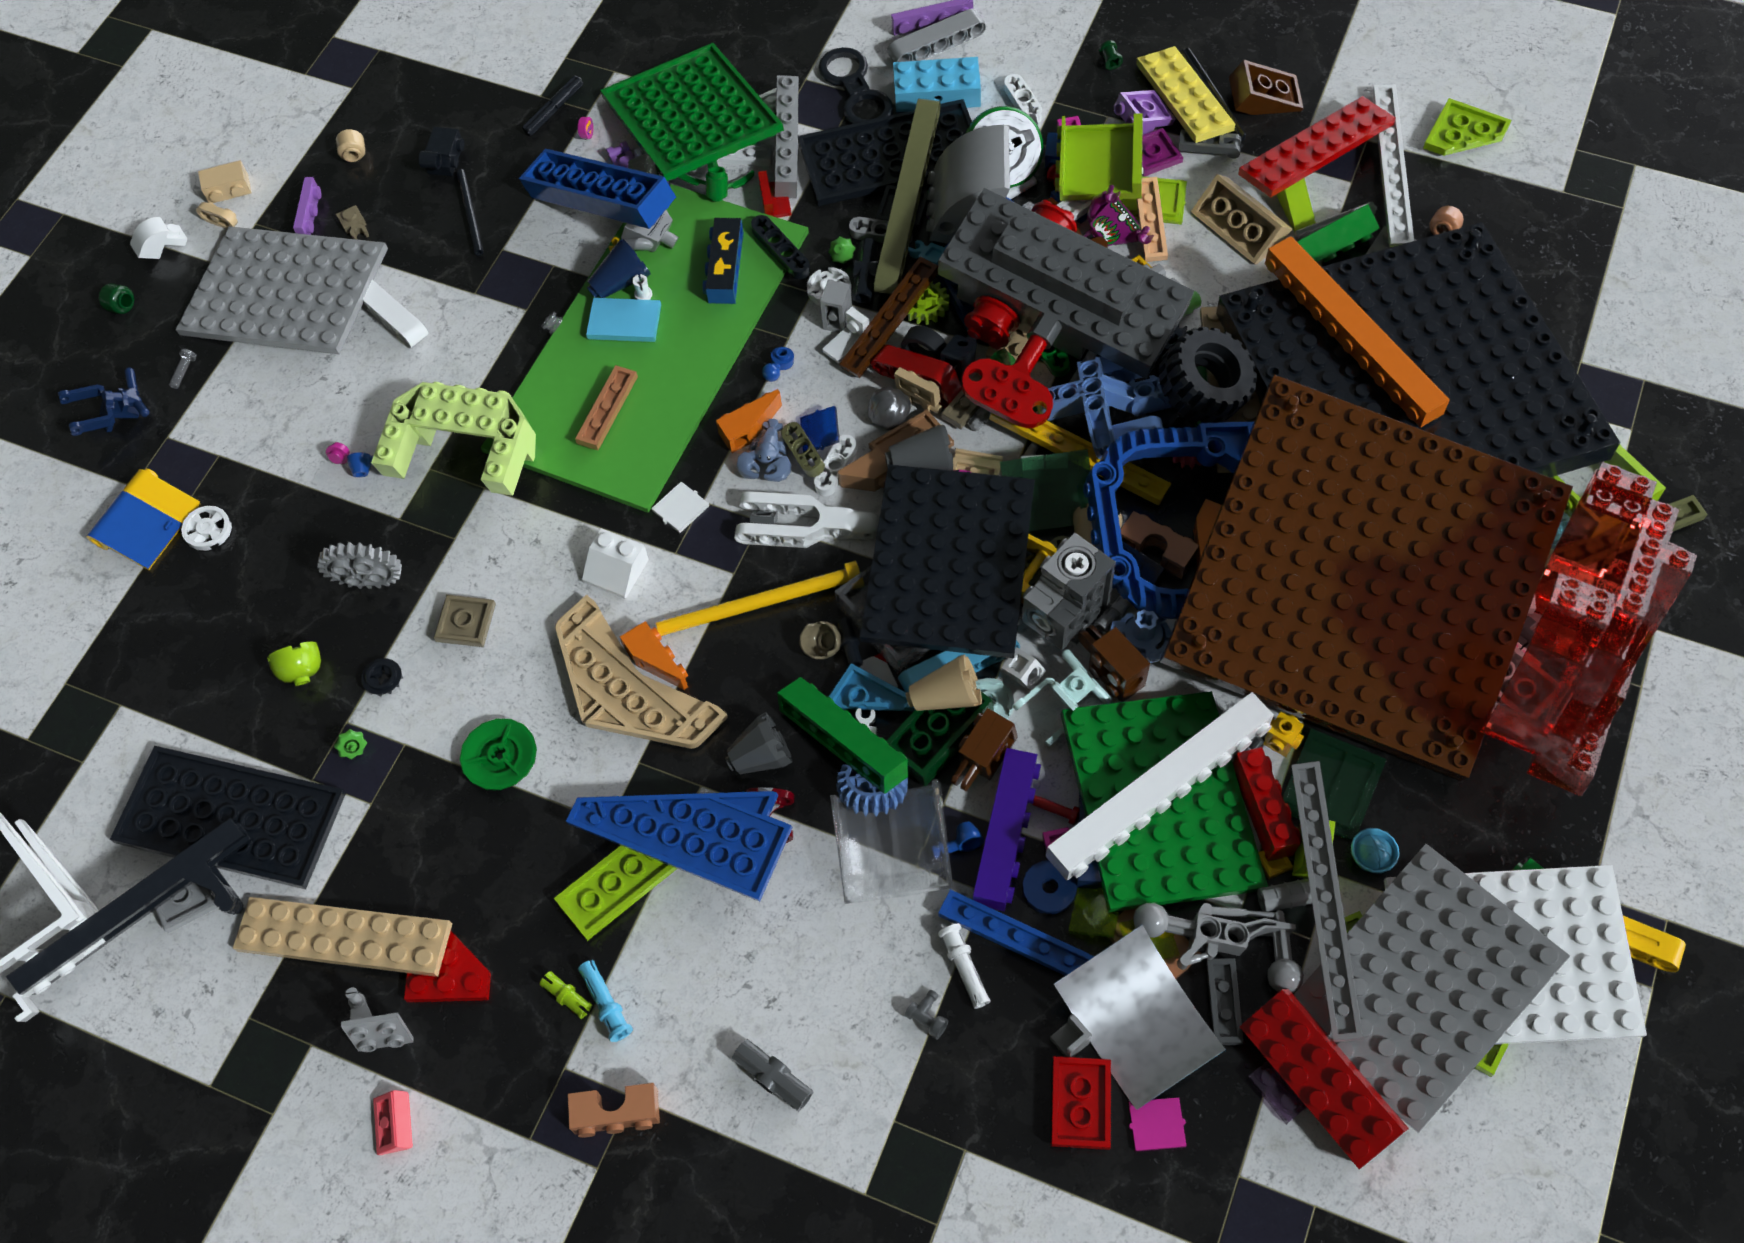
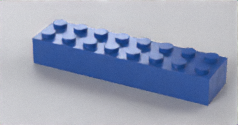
M546 148L519 178L529 195L534 199L650 229L656 223L658 218L676 198L663 176Z

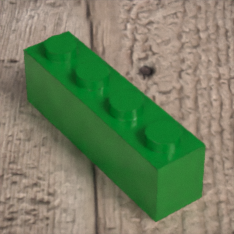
M1367 204L1297 242L1316 262L1323 259L1325 263L1337 257V251L1342 250L1344 253L1354 248V242L1357 240L1363 243L1374 237L1372 232L1380 229Z

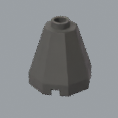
M766 712L758 716L727 749L728 756L725 757V760L731 771L736 770L739 774L781 768L792 763L791 753L780 731L777 732L775 728L772 729L776 724Z

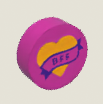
M581 117L578 121V134L582 139L592 138L593 121L590 117Z

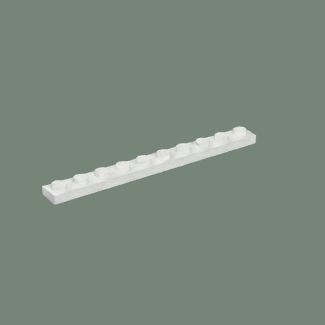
M1396 84L1374 85L1373 87L1374 104L1396 117L1393 126L1377 134L1389 248L1414 241Z

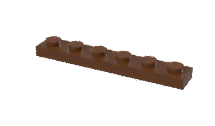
M921 256L918 258L839 365L842 369L857 378L862 376L871 364V361L883 348L936 277L938 265Z

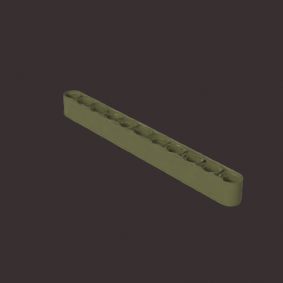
M918 99L875 276L874 292L892 294L902 280L939 120L940 101Z

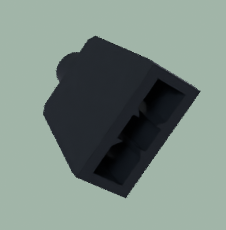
M954 335L940 353V360L949 363L953 368L957 365L955 371L961 387L964 371L975 361L977 340L969 335L965 337Z

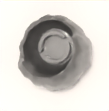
M883 387L875 391L868 403V418L872 420V423L887 430L894 429L905 421L910 412L911 402L909 397L900 389Z

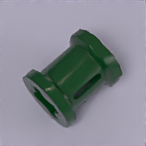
M1110 40L1101 44L1098 51L1104 57L1105 67L1108 70L1120 67L1123 63V57L1121 54H1118L1116 42Z

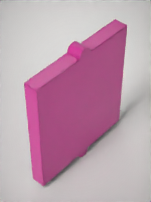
M1179 1097L1151 1100L1138 1110L1135 1109L1131 1102L1128 1103L1131 1118L1129 1129L1133 1132L1135 1151L1186 1147L1183 1126L1186 1121L1182 1119Z

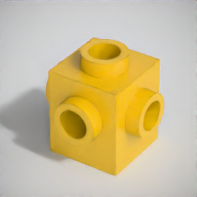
M1280 712L1276 719H1272L1270 723L1272 727L1267 732L1263 744L1287 757L1291 749H1297L1302 742L1304 736L1301 734L1304 724L1300 723L1295 716Z

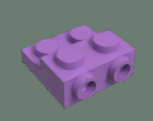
M1154 90L1121 92L1114 105L1115 114L1120 115L1125 124L1133 123L1134 114L1143 113V134L1152 132L1155 127L1171 126L1176 119Z

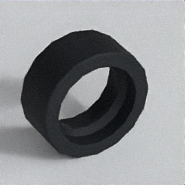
M913 326L902 340L901 349L940 360V353L947 344L940 334L925 326Z

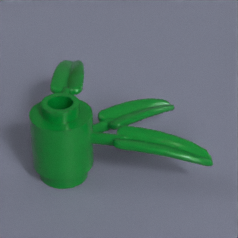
M717 161L707 164L706 181L686 173L678 176V178L692 185H706V196L712 201L719 202L728 196V188L737 189L753 178L755 172L751 170L728 183V174L725 168L718 166Z

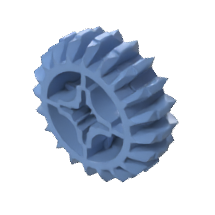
M842 765L841 772H838L837 792L841 803H845L847 809L853 808L855 814L862 811L865 817L869 813H874L877 817L879 812L887 815L889 808L896 810L898 804L903 803L904 796H906L908 791V777L884 794L849 765Z

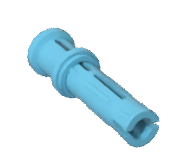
M593 960L584 962L579 966L578 971L598 1006V1018L601 1022L605 1023L610 1033L608 1036L609 1040L617 1042L626 1038L632 1033L633 1028L630 1024H627L621 1013L623 1011L622 1006L615 1003Z

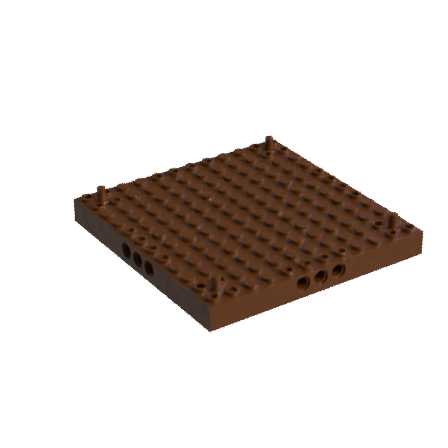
M1274 375L1262 400L1160 663L1244 696L1253 692L1264 704L1458 781L1470 777L1573 486Z

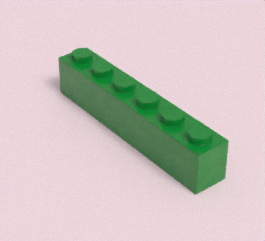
M800 677L777 692L779 711L882 793L886 794L908 777V761L902 752H897L885 739L879 738L871 732L867 725L858 722L847 710H843L836 705L829 696L826 697L818 691L812 683H808Z

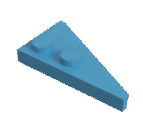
M852 663L829 696L842 709L857 710L861 708V710L915 711V708L910 707L907 702L906 692Z

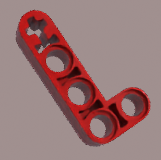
M884 345L871 361L872 368L882 376L895 379L894 373L900 367L906 371L914 372L918 377L927 381L934 382L939 386V404L943 406V409L962 390L955 369L949 363L895 346Z

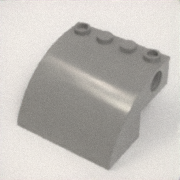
M992 125L968 132L951 143L941 154L934 170L929 172L927 184L930 185L927 192V200H930L926 212V215L930 216L926 226V231L929 232V241L948 244L983 188L1004 198L1007 197L1010 190L1008 125Z

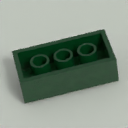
M981 692L982 704L978 706L924 711L915 710L887 740L888 745L906 756L908 773L926 787L960 750L958 748L959 743L966 734L970 735L974 729L973 722L979 713L984 714L987 708L994 711L993 700L983 692Z

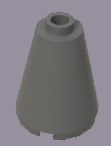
M945 425L934 426L889 446L888 452L884 453L887 467L889 464L953 471V457L949 451L950 440Z

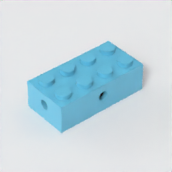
M978 57L893 62L896 113L915 110L918 99L940 101V104L964 99L967 108L981 107Z

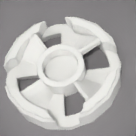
M829 267V271H815L807 282V293L810 300L817 306H820V300L828 280L838 281L842 279L845 283L850 284L851 287L847 273L834 267Z
M204 506L192 511L185 518L181 528L182 537L190 547L196 550L207 551L211 550L210 546L217 543L221 545L230 536L232 525L223 509L216 506ZM207 512L209 513V518L201 519L199 514ZM224 519V527L218 528L215 523Z

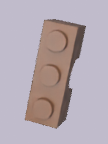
M1133 511L1121 528L1122 543H1127L1137 551L1141 552L1148 546H1156L1162 549L1164 554L1162 555L1161 566L1167 572L1180 579L1184 577L1197 556L1199 545L1191 538L1183 537L1173 532L1168 526H1162L1144 514Z
M654 1083L625 1086V1101L615 1111L603 1110L602 1096L597 1090L568 1094L569 1129L574 1134H578V1137L595 1136V1132L605 1130L608 1134H617L624 1132V1128L635 1127L636 1130H647L652 1128V1124L660 1123L658 1089Z

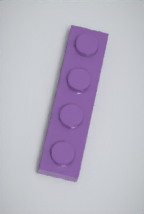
M951 0L891 14L892 32L895 36L923 29L963 11L973 9V0Z

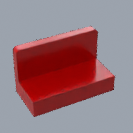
M767 171L758 172L765 214L777 218L790 216L789 197H775V181H768Z

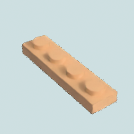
M1157 177L1142 178V198L1136 199L1140 231H1142L1143 227L1149 226L1150 230L1147 235H1154L1149 244L1142 243L1144 260L1146 262L1167 260L1168 252Z

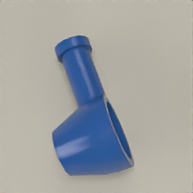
M363 452L348 455L347 464L354 477H366L369 474L371 465H373L371 462L374 455L371 456Z
M963 822L956 828L955 840L938 847L935 846L933 849L939 860L942 856L957 850L962 852L973 851L983 844L984 838L971 822Z

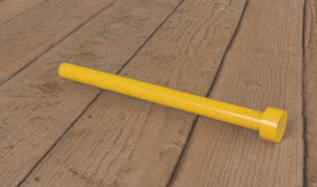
M855 560L845 563V569L656 622L657 630L661 636L843 584L849 583L850 588L863 584L861 574Z

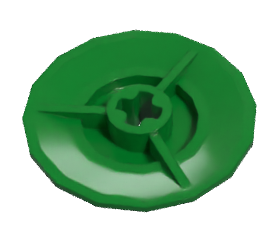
M494 719L482 723L469 733L461 748L460 763L463 773L472 784L485 790H502L516 785L529 774L535 764L537 746L533 734L524 724L513 719ZM501 752L503 758L498 760L497 754Z

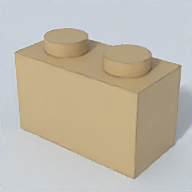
M241 160L198 171L201 190L208 202L217 203L252 193L249 176Z

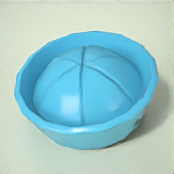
M1368 828L1360 831L1353 838L1351 844L1352 856L1362 870L1369 873H1383L1391 870L1397 864L1399 846L1395 839L1386 831L1378 828Z

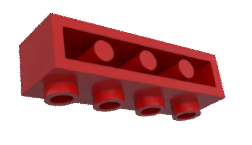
M1262 747L1237 752L1233 766L1243 800L1267 861L1293 856L1301 842V835L1298 828L1294 827L1292 823L1290 807L1287 803H1284L1281 795V784L1274 778L1272 762L1269 756L1265 755Z

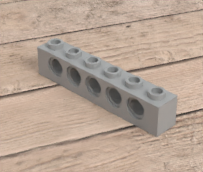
M777 75L776 116L783 123L784 131L776 134L775 197H797L799 76Z

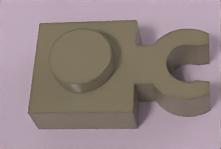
M356 205L336 214L347 234L350 233L353 239L358 240L357 235L360 233L365 234L366 238L369 237L365 227L367 224Z

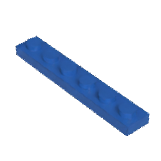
M951 889L938 912L939 917L954 924L959 923L962 928L1064 976L1094 957Z

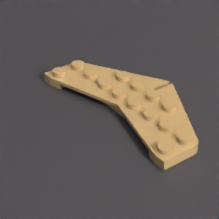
M587 594L557 621L555 626L580 718L586 727L692 749L700 746L728 718L727 713L717 705L708 701L702 702L642 675L634 667L596 602Z

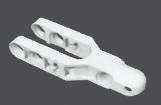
M744 492L741 494L739 507L745 510L778 511V513H784V515L816 517L819 520L811 527L740 523L736 525L734 539L739 543L749 545L807 548L823 539L869 540L877 536L879 517L871 512L854 511L845 507H828L811 495Z

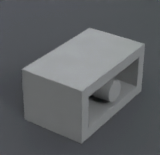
M827 281L820 300L823 330L840 333L847 327L846 311L852 307L850 284L842 281Z

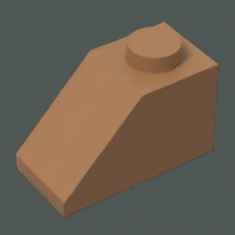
M878 447L838 471L839 485L841 487L872 492L885 488L888 467L885 456Z

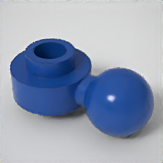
M787 347L775 348L771 353V363L766 364L762 369L763 378L766 381L774 382L780 377V370L790 369L794 364L793 351Z

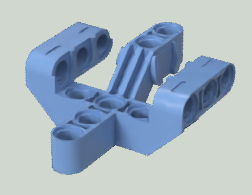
M1101 356L1085 362H1077L1080 380L1048 388L1053 398V409L1047 421L1085 412L1096 457L1100 460L1109 445L1127 432L1143 428L1164 429L1162 420L1158 416H1148L1112 425L1109 406L1132 413L1134 416L1172 408L1168 403L1169 398L1165 397L1162 392L1163 385H1160L1159 377L1152 375L1150 379L1135 382L1134 379L1142 377ZM1036 405L1039 414L1046 412L1043 406Z

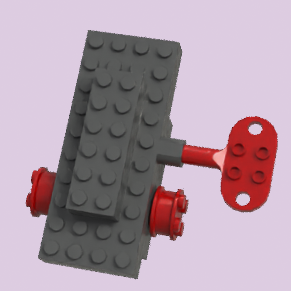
M983 188L938 260V275L958 284L957 298L974 306L973 312L967 313L964 318L965 326L968 328L967 333L970 337L980 339L993 349L999 350L1001 347L1009 344L1011 332L1020 329L1027 333L1028 341L1013 365H1005L989 358L972 362L965 369L962 377V389L967 399L1023 428H1036L1044 424L1051 415L1053 398L1048 388L1031 378L1030 373L1043 351L1050 349L1051 346L1079 360L1086 349L1147 379L1189 307L1194 290L1076 233L1077 225L1074 221L1073 213L1063 210L1048 200H1042L1034 204L1033 208L1029 210ZM972 373H979L982 376V379L979 381H972L969 378V375ZM1041 405L1046 409V412L1037 414L1033 411V407Z

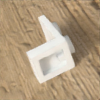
M853 307L846 311L847 327L823 348V353L837 363L843 360L869 325V318Z

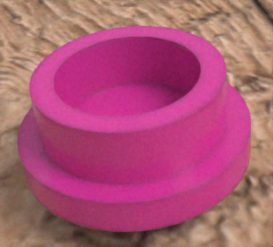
M335 442L327 447L326 455L331 462L335 464L347 463V456L350 453L347 446Z

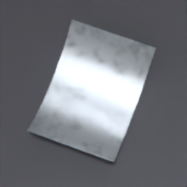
M1143 925L1054 983L1071 1013L1092 1034L1090 1042L1101 1059L1111 1060V1074L1136 1110L1226 1050L1169 970Z

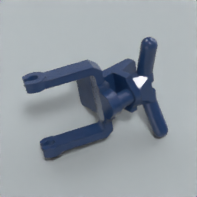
M130 367L125 369L128 388L126 390L118 388L117 392L105 391L104 386L97 384L58 392L61 404H68L73 401L101 396L102 398L99 410L101 417L70 423L71 435L77 436L83 432L105 428L106 432H112L115 418H138L139 415L142 417L149 415V410L142 402L141 397H139L134 369Z

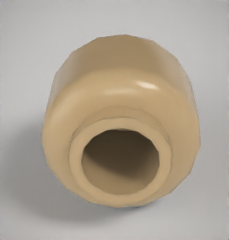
M346 129L337 135L336 146L340 158L348 162H356L364 157L365 144L361 133L356 130Z

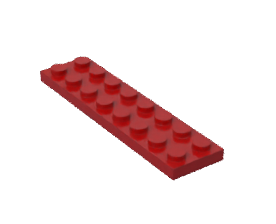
M1362 96L1239 167L1238 175L1271 198L1393 126L1396 117Z

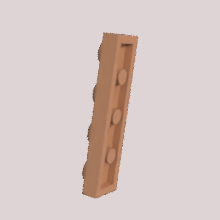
M615 365L575 438L577 444L599 450L638 378L636 371Z

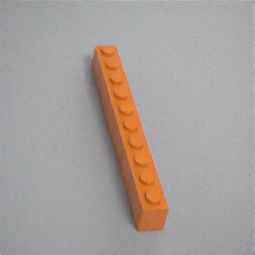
M1292 236L1268 248L1265 260L1267 269L1274 273L1282 285L1293 293L1297 301L1311 312L1313 318L1326 328L1329 335L1334 337L1347 353H1350L1359 366L1369 373L1375 383L1388 393L1391 400L1406 412L1410 420L1414 421L1421 428L1444 414L1450 399Z

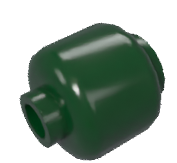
M110 283L102 287L99 292V303L108 312L125 314L134 305V294L127 286Z

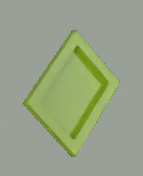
M1157 178L1163 223L1182 225L1187 181ZM1120 199L1135 219L1139 220L1136 199Z

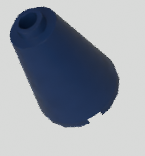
M621 239L589 278L587 289L594 298L598 296L606 298L633 285V278L638 275L641 281L640 274L648 278L651 273L643 261L641 262L631 246L624 239Z

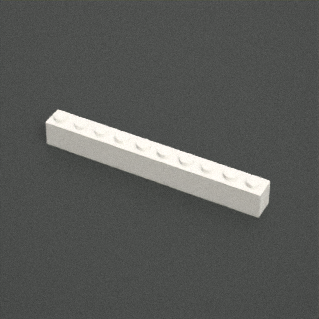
M1251 692L1047 847L1046 857L1066 881L1073 876L1076 878L1080 877L1089 868L1088 864L1094 860L1097 862L1101 861L1110 852L1108 849L1114 844L1118 846L1123 844L1130 837L1129 833L1135 828L1139 830L1144 828L1151 821L1150 817L1156 812L1159 814L1165 812L1171 806V801L1177 796L1183 798L1192 789L1191 785L1197 781L1200 783L1204 782L1212 774L1211 770L1217 765L1220 768L1232 759L1231 755L1237 750L1242 752L1252 743L1251 739L1257 735L1259 737L1265 735L1272 727L1270 723L1274 714Z

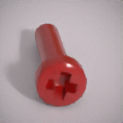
M1037 795L1034 797L1033 806L1069 819V824H1076L1079 818V807L1074 806L1073 809H1070Z

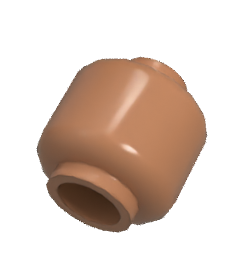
M1449 205L1438 209L1430 221L1431 233L1437 235L1461 228L1464 220L1461 211Z

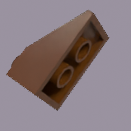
M1243 60L1229 76L1236 111L1251 115L1298 112L1304 109L1295 74Z

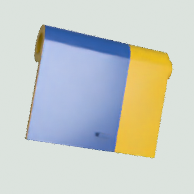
M148 468L145 470L139 469L86 537L103 550L110 548L145 569L150 570L180 531L185 518L189 513L196 510L200 501L161 480L154 471Z

